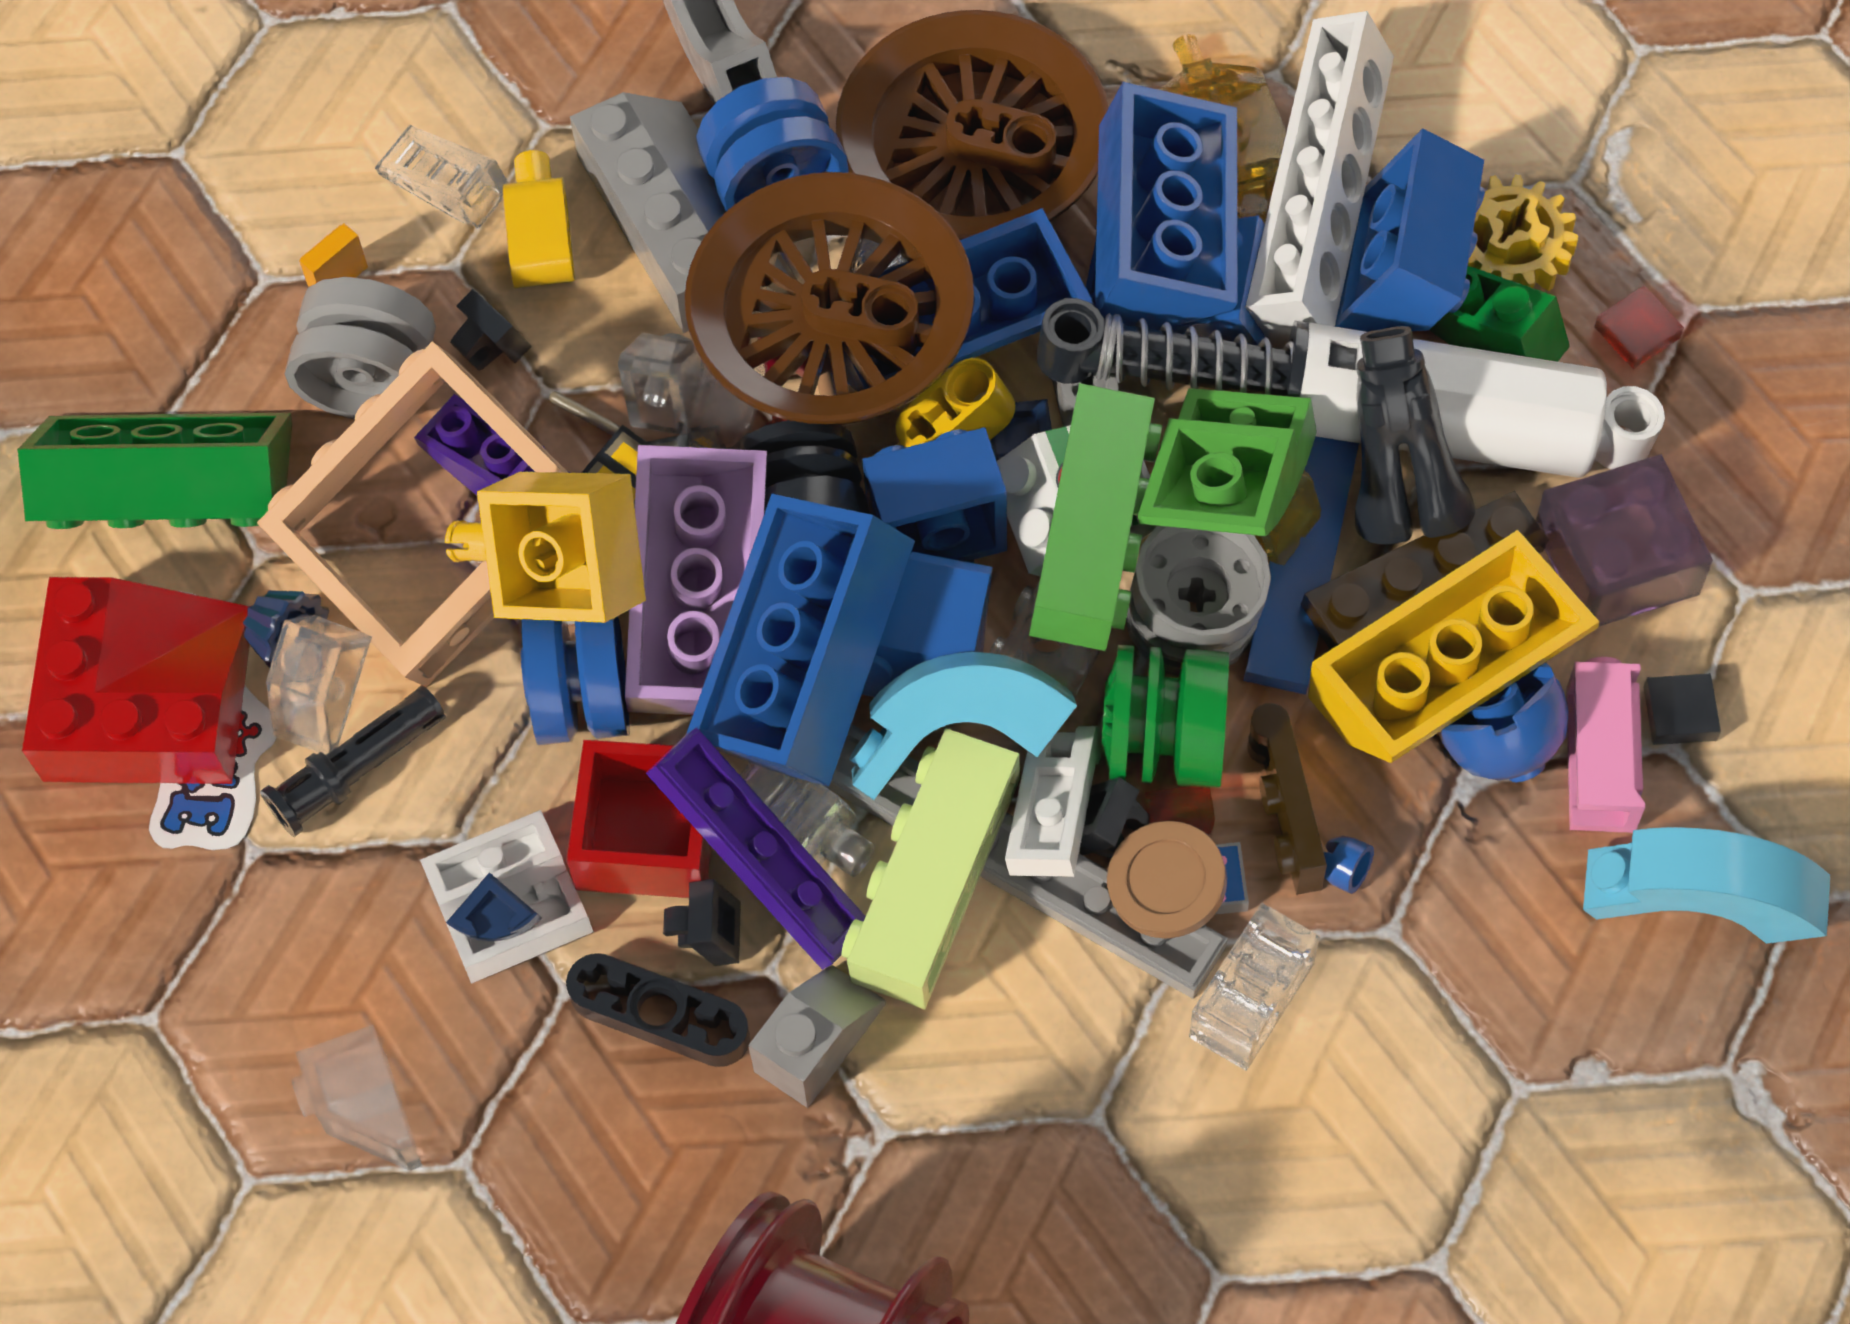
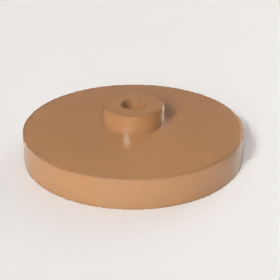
M1163 821L1139 828L1120 843L1109 863L1107 888L1116 912L1132 929L1150 937L1176 938L1198 930L1216 914L1225 897L1227 872L1218 847L1203 831L1186 823Z

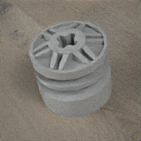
M1156 526L1141 545L1130 588L1131 597L1126 618L1129 636L1143 657L1150 661V648H1161L1164 671L1175 674L1180 672L1186 649L1229 652V666L1238 661L1252 642L1271 581L1267 554L1256 537L1249 534ZM1189 602L1196 603L1198 612L1190 611Z

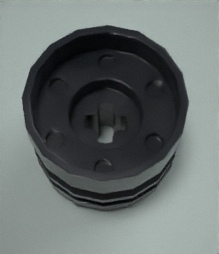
M785 420L765 425L743 436L730 448L767 451L764 513L771 494L870 514L863 488L859 486L862 474L857 462L858 455L851 431L840 424H809Z

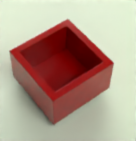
M583 739L567 863L576 891L689 898V882L708 880L712 847L646 774L674 745Z

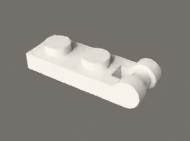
M1078 726L1075 732H1057L1038 757L1027 750L1005 856L1010 876L1074 877L1095 765L1099 764L1101 758L1102 743L1098 726Z

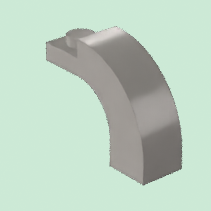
M663 0L684 52L714 104L740 86L763 78L777 77L766 42L751 32L739 13L734 0Z

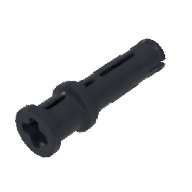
M421 685L404 698L403 701L392 709L387 710L339 747L334 748L326 755L322 752L318 754L312 753L305 759L306 766L276 788L270 785L266 786L260 791L261 796L283 828L291 836L296 837L303 831L302 824L330 803L333 802L340 805L347 800V795L351 793L349 787L360 780L362 776L385 762L423 732L428 731L434 725L443 721L446 718V715L443 713L444 710L434 695L425 686Z

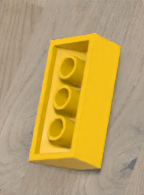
M1516 530L1314 660L1311 666L1308 698L1346 744L1392 763L1597 629L1599 620L1519 530Z

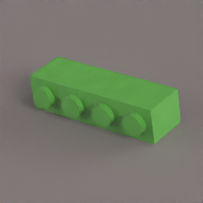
M1079 383L1029 636L1106 651L1111 628L1124 630L1131 591L1119 589L1122 571L1135 572L1142 535L1130 533L1133 515L1138 516L1149 482L1148 478L1140 477L1143 460L1155 462L1162 430L1161 424L1150 422L1155 398Z

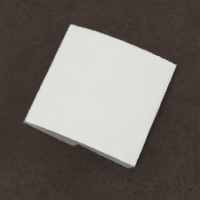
M541 810L420 860L445 922H447L489 872L542 917L537 924L526 932L501 941L473 939L461 934L447 924L471 984L593 933L588 915L567 872L562 855Z

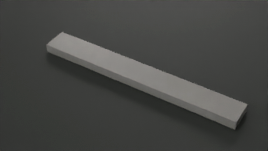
M851 724L830 786L824 787L893 826L901 806L904 803L913 806L921 784L915 782L919 762L907 756L875 800L871 799L853 786L851 770L855 764L849 758L856 745L867 732ZM1006 812L980 877L1194 999L1227 947V937L1206 925L1190 934L1166 939L1150 937L1135 931L1120 918L1113 906L1107 888L1108 870L1081 854H1078L1074 877L1010 876L1005 856L1014 816Z

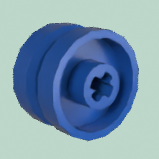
M789 77L763 78L736 88L718 100L702 118L696 135L699 153L709 175L715 179L717 193L726 212L755 191L781 180L811 173L849 172L847 155L836 133L829 127L828 116L818 95L806 82Z
M619 616L606 623L575 621L576 641L570 640L567 621L522 619V678L537 745L573 741L578 729L577 701H582L588 730L596 739L630 736V712H627L625 701L626 665Z

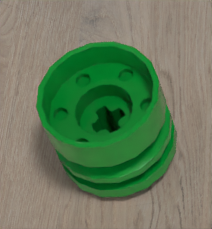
M1118 645L1117 658L1106 680L1102 745L1104 746L1110 769L1109 780L1120 777L1126 781L1128 753L1144 754L1142 783L1152 784L1160 755L1173 756L1177 785L1220 788L1226 729L1229 652L1186 649L1178 678L1165 677L1161 648H1150L1149 676L1133 675L1134 646Z

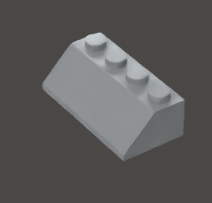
M622 92L570 116L577 156L680 329L685 333L689 331L685 314V289L691 262L705 235L726 211L717 193L715 179L709 175L699 153L696 138L698 128L682 102ZM777 257L774 266L788 274Z

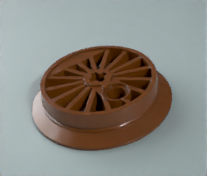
M960 10L928 16L909 23L883 38L864 55L849 75L843 87L837 107L836 135L847 155L848 173L882 179L902 188L923 180L911 193L917 195L928 204L949 184L938 213L952 227L959 240H963L1043 208L1051 222L1073 206L1088 190L1098 175L1099 125L1109 107L1102 83L1087 59L1061 35L1039 23L1013 14L987 10ZM972 72L991 73L981 100L975 99ZM961 73L963 101H956L942 76ZM1007 76L1021 81L1000 104H997ZM926 85L940 108L922 96ZM1039 92L1048 98L1043 102L1022 110ZM1064 118L1067 125L1054 126L1051 122ZM1072 149L1069 157L1056 154V150ZM1034 151V152H1037V153L1026 154V153H1022V152ZM905 162V163H902V164H900V165L894 167L895 163ZM971 176L975 217L954 216L968 178ZM983 177L1005 212L987 216ZM1053 178H1057L1052 185H1049ZM1009 184L1033 200L1021 205Z
M841 172L811 173L791 177L761 188L743 198L720 217L703 238L691 262L685 289V314L689 333L699 357L712 376L738 399L760 411L786 420L809 424L846 425L862 422L894 410L919 396L938 380L956 358L970 327L974 302L973 276L964 247L952 227L931 205L910 191L888 181L867 175ZM829 235L847 236L837 269H831L826 237ZM814 237L819 271L813 273L794 242ZM863 239L880 244L861 267L853 273ZM778 253L781 254L797 280L774 266ZM898 255L909 262L878 278ZM925 281L930 291L914 293L909 288ZM935 314L933 325L919 323V316ZM887 319H897L901 321L900 323L895 325L881 324L882 321ZM763 337L749 344L750 338ZM918 346L922 347L915 357L911 355ZM830 349L836 395H814L828 350ZM843 349L867 383L868 389L849 393ZM783 354L764 376L753 370L755 367ZM869 355H873L875 358L883 361L898 371V373L885 380ZM808 358L798 392L782 387Z

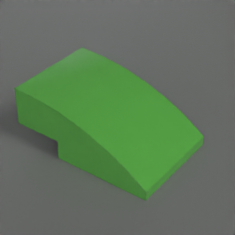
M1188 388L1179 418H1169L1138 513L1139 523L1267 536L1278 524L1289 506L1301 480L1315 440L1317 430L1311 398Z

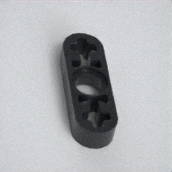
M601 953L589 954L580 958L572 965L568 972L566 987L571 1003L577 1013L586 1019L714 1067L732 1065L739 1061L748 1050L750 1032L746 1015L738 1005L729 1000ZM601 975H607L610 989L628 997L626 1013H621L623 1008L620 997L613 994L599 992L595 1000L589 999L584 982L596 983ZM631 984H635V986L629 994V986ZM666 995L676 1002V1014L669 1022L663 1025H650L639 1016L640 1008L644 1001L651 996ZM690 1007H696L694 1013L697 1023L709 1028H717L721 1020L729 1021L730 1031L734 1036L733 1040L721 1038L717 1046L709 1045L707 1032L703 1028L692 1024L688 1025ZM688 1025L687 1036H681Z

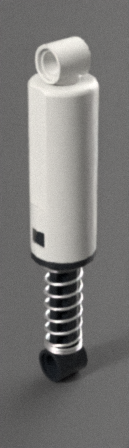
M1065 298L1054 302L1046 310L1042 319L1037 347V363L1042 372L1051 380L1063 384H1075L1086 380L1092 373H1096V377L1099 380L1103 378L1106 381L1109 379L1110 373H1116L1118 383L1124 381L1126 375L1141 377L1143 387L1149 384L1150 379L1166 381L1168 391L1173 389L1175 383L1190 385V388L1193 389L1205 387L1217 391L1311 398L1317 437L1361 443L1356 401L1357 362L1363 357L1360 336L1366 333V331L1295 320L1289 341L1282 350L1272 348L1268 338L1262 339L1258 346L1247 344L1243 334H1239L1233 342L1222 340L1221 333L1218 330L1213 331L1209 338L1199 337L1194 326H1190L1184 334L1174 333L1169 322L1164 323L1160 330L1149 329L1144 318L1138 320L1135 326L1123 325L1119 314L1112 316L1109 313L1103 318L1095 306L1078 298ZM1061 339H1073L1078 341L1079 343L1070 344L1062 341ZM1413 339L1414 349H1419L1423 353L1425 366L1434 385L1442 427L1452 458L1582 478L1589 472L1594 460H1597L1604 467L1615 471H1630L1640 467L1647 459L1665 420L1664 409L1656 396L1648 390L1636 386H1623L1613 390L1607 396L1606 377L1601 369ZM1620 426L1627 427L1633 432L1626 431L1622 429ZM1403 443L1399 445L1400 450L1409 451L1408 444Z

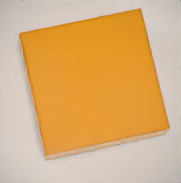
M345 223L339 225L299 260L308 287L324 279L339 277L356 278L368 268L358 234Z

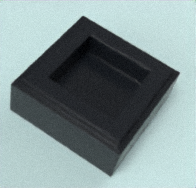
M1711 673L1647 677L1643 688L1653 745L1718 740L1721 728Z

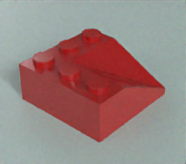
M49 577L22 752L43 782L232 784L250 648L249 642L243 637L246 629L243 621L248 616V607L250 606L113 577Z

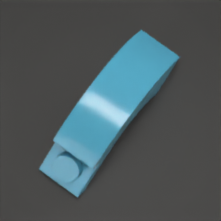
M965 652L940 656L925 661L893 679L869 703L871 718L884 728L880 733L871 728L853 750L849 758L855 764L851 770L853 786L875 800L913 748L925 736L941 727L954 723L972 722L993 727L1038 757L1077 707L1076 701L1069 689L1048 674L1026 662L1005 655Z
M1685 827L1633 830L1632 843L1588 849L1583 910L1596 920L1658 911L1706 913L1723 917L1742 925L1766 944L1827 936L1830 874L1814 861L1797 851L1749 835Z

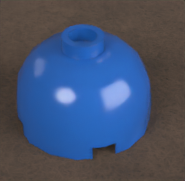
M1545 662L1438 732L1452 758L1470 774L1493 780L1509 779L1512 782H1523L1539 775L1544 770L1545 763L1552 759L1566 738L1569 710L1562 686L1556 679L1552 668Z

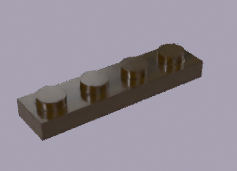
M1513 491L1476 509L1473 520L1456 533L1433 538L1423 535L1306 592L1300 605L1331 650L1516 530H1519L1538 553L1544 551L1549 539L1518 494Z

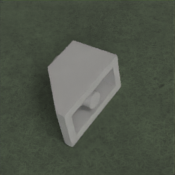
M828 966L790 991L748 1046L754 1072L808 1108L886 1005L885 999L867 988L851 983L850 976L835 966Z

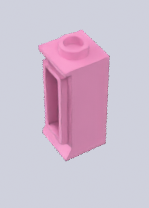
M1595 657L1585 662L1574 663L1566 688V702L1569 710L1567 745L1570 830L1633 833V830H1636L1645 809V802L1641 798L1643 772L1639 683H1636L1641 670L1640 664H1626L1612 657Z

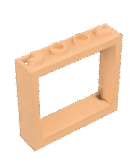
M433 341L425 349L414 352L403 362L399 369V376L382 394L372 396L360 406L355 415V422L338 439L327 442L315 453L311 461L312 466L294 485H288L274 495L268 505L269 511L257 522L405 678L425 687L494 618L487 561H483L404 643L312 548L299 532L445 381L535 472L568 473L453 356Z

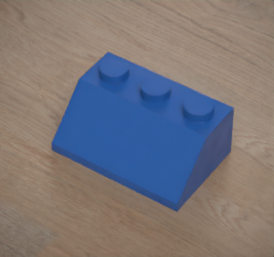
M1422 128L1365 186L1335 327L1369 332L1397 326H1407L1411 328V331H1426L1433 327L1446 313H1454L1462 306L1470 288V281L1466 279L1468 260L1477 243V234L1473 232L1475 216L1485 194V189L1480 186L1484 159Z
M911 552L861 695L876 697L893 679L925 661L954 653L983 652L993 567Z

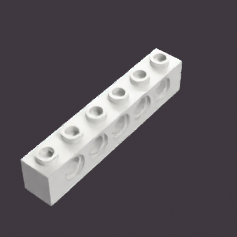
M1368 11L1313 19L1246 303V309L1275 349H1283L1288 343L1295 320L1335 327L1394 59L1391 50Z

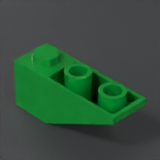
M1467 266L1466 279L1470 281V288L1462 306L1454 313H1446L1429 329V331L1449 345L1556 362L1560 360L1570 347L1556 296L1471 266Z

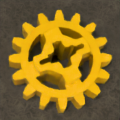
M1515 174L1511 186H1503L1496 175L1490 176L1487 191H1485L1482 204L1475 216L1473 232L1477 234V243L1468 260V266L1534 288V285L1538 283L1542 288L1550 291L1554 287L1557 274L1566 276L1569 271L1572 256H1574L1578 242V235L1573 233L1576 216L1574 213L1561 214L1565 200L1561 194L1550 199L1543 196L1545 183L1542 181L1536 183L1532 189H1527L1523 187L1521 175Z

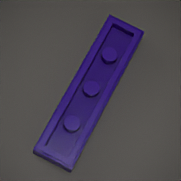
M695 727L675 744L646 774L822 970L827 968L842 955L843 943L852 922L855 919L864 921L866 916L703 733Z

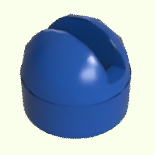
M1339 836L1332 838L1325 845L1328 852H1324L1327 864L1324 878L1333 886L1353 894L1358 890L1368 874L1374 856V847L1353 837Z

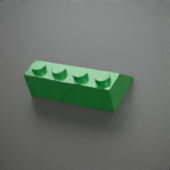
M291 413L48 416L17 449L25 521H46V526L51 529H70L84 524V521L107 520L108 526L112 528H133L143 525L146 522L145 520H169V524L173 527L188 528L203 525L207 522V519H231V524L239 527L259 526L257 522L269 511L268 505L277 492L287 486L292 432Z

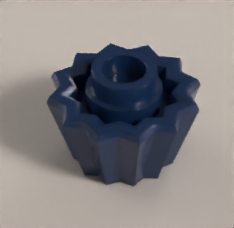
M269 590L265 596H257L254 605L248 607V616L243 621L246 628L243 637L274 674L285 671L289 676H293L301 667H310L314 656L323 651V639L331 630L326 622L330 610L327 607L321 606L319 594H305L303 591Z

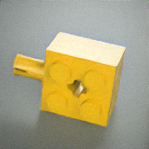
M518 472L477 491L481 522L456 520L449 524L446 530L445 543H464L463 548L450 547L446 549V553L452 561H487L494 618L606 623L646 601L630 474Z

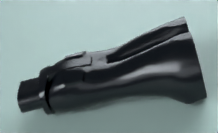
M1397 326L1366 332L1360 336L1363 357L1357 362L1356 401L1361 438L1362 472L1359 495L1355 506L1356 532L1364 540L1376 544L1407 542L1412 537L1413 523L1404 488L1399 448L1400 444L1406 443L1408 444L1413 467L1419 522L1423 534L1433 538L1456 533L1473 520L1476 508L1470 489L1459 474L1449 451L1442 427L1434 385L1425 366L1423 353L1419 349H1414L1410 327Z

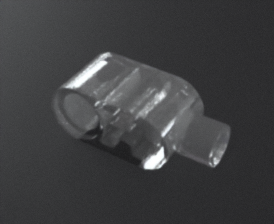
M750 762L739 774L820 866L825 860H828L850 876L855 877L868 864L874 853L875 844L851 829L857 820L856 815L849 805L834 792L821 784L780 774Z

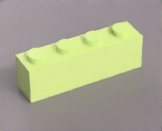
M947 728L944 730L937 749L931 746L926 748L920 760L915 779L916 783L921 784L913 806L907 803L901 806L893 825L891 840L897 843L888 863L879 861L870 878L867 898L872 899V903L864 921L855 919L852 922L843 943L842 957L847 958L851 983L926 1009L1020 781L1019 753Z

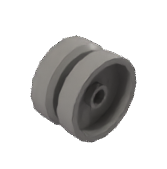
M352 277L321 280L308 287L302 299L296 324L299 334L296 335L290 348L284 374L289 387L304 401L326 412L355 419L356 412L366 400L374 395L382 394L399 376V369L403 362L411 354L425 349L433 341L436 329L433 314L414 296L397 287L375 280Z

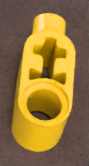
M539 150L524 151L514 159L516 183L503 184L508 254L514 288L575 281L569 211L563 177H551L548 154Z
M978 358L962 360L951 367L933 385L903 409L896 422V435L900 441L896 445L910 447L936 440L940 435L948 431L958 429L972 431L984 427L986 428L989 440H991L1012 420L1015 412V400L988 362ZM987 391L980 400L971 403L978 394Z

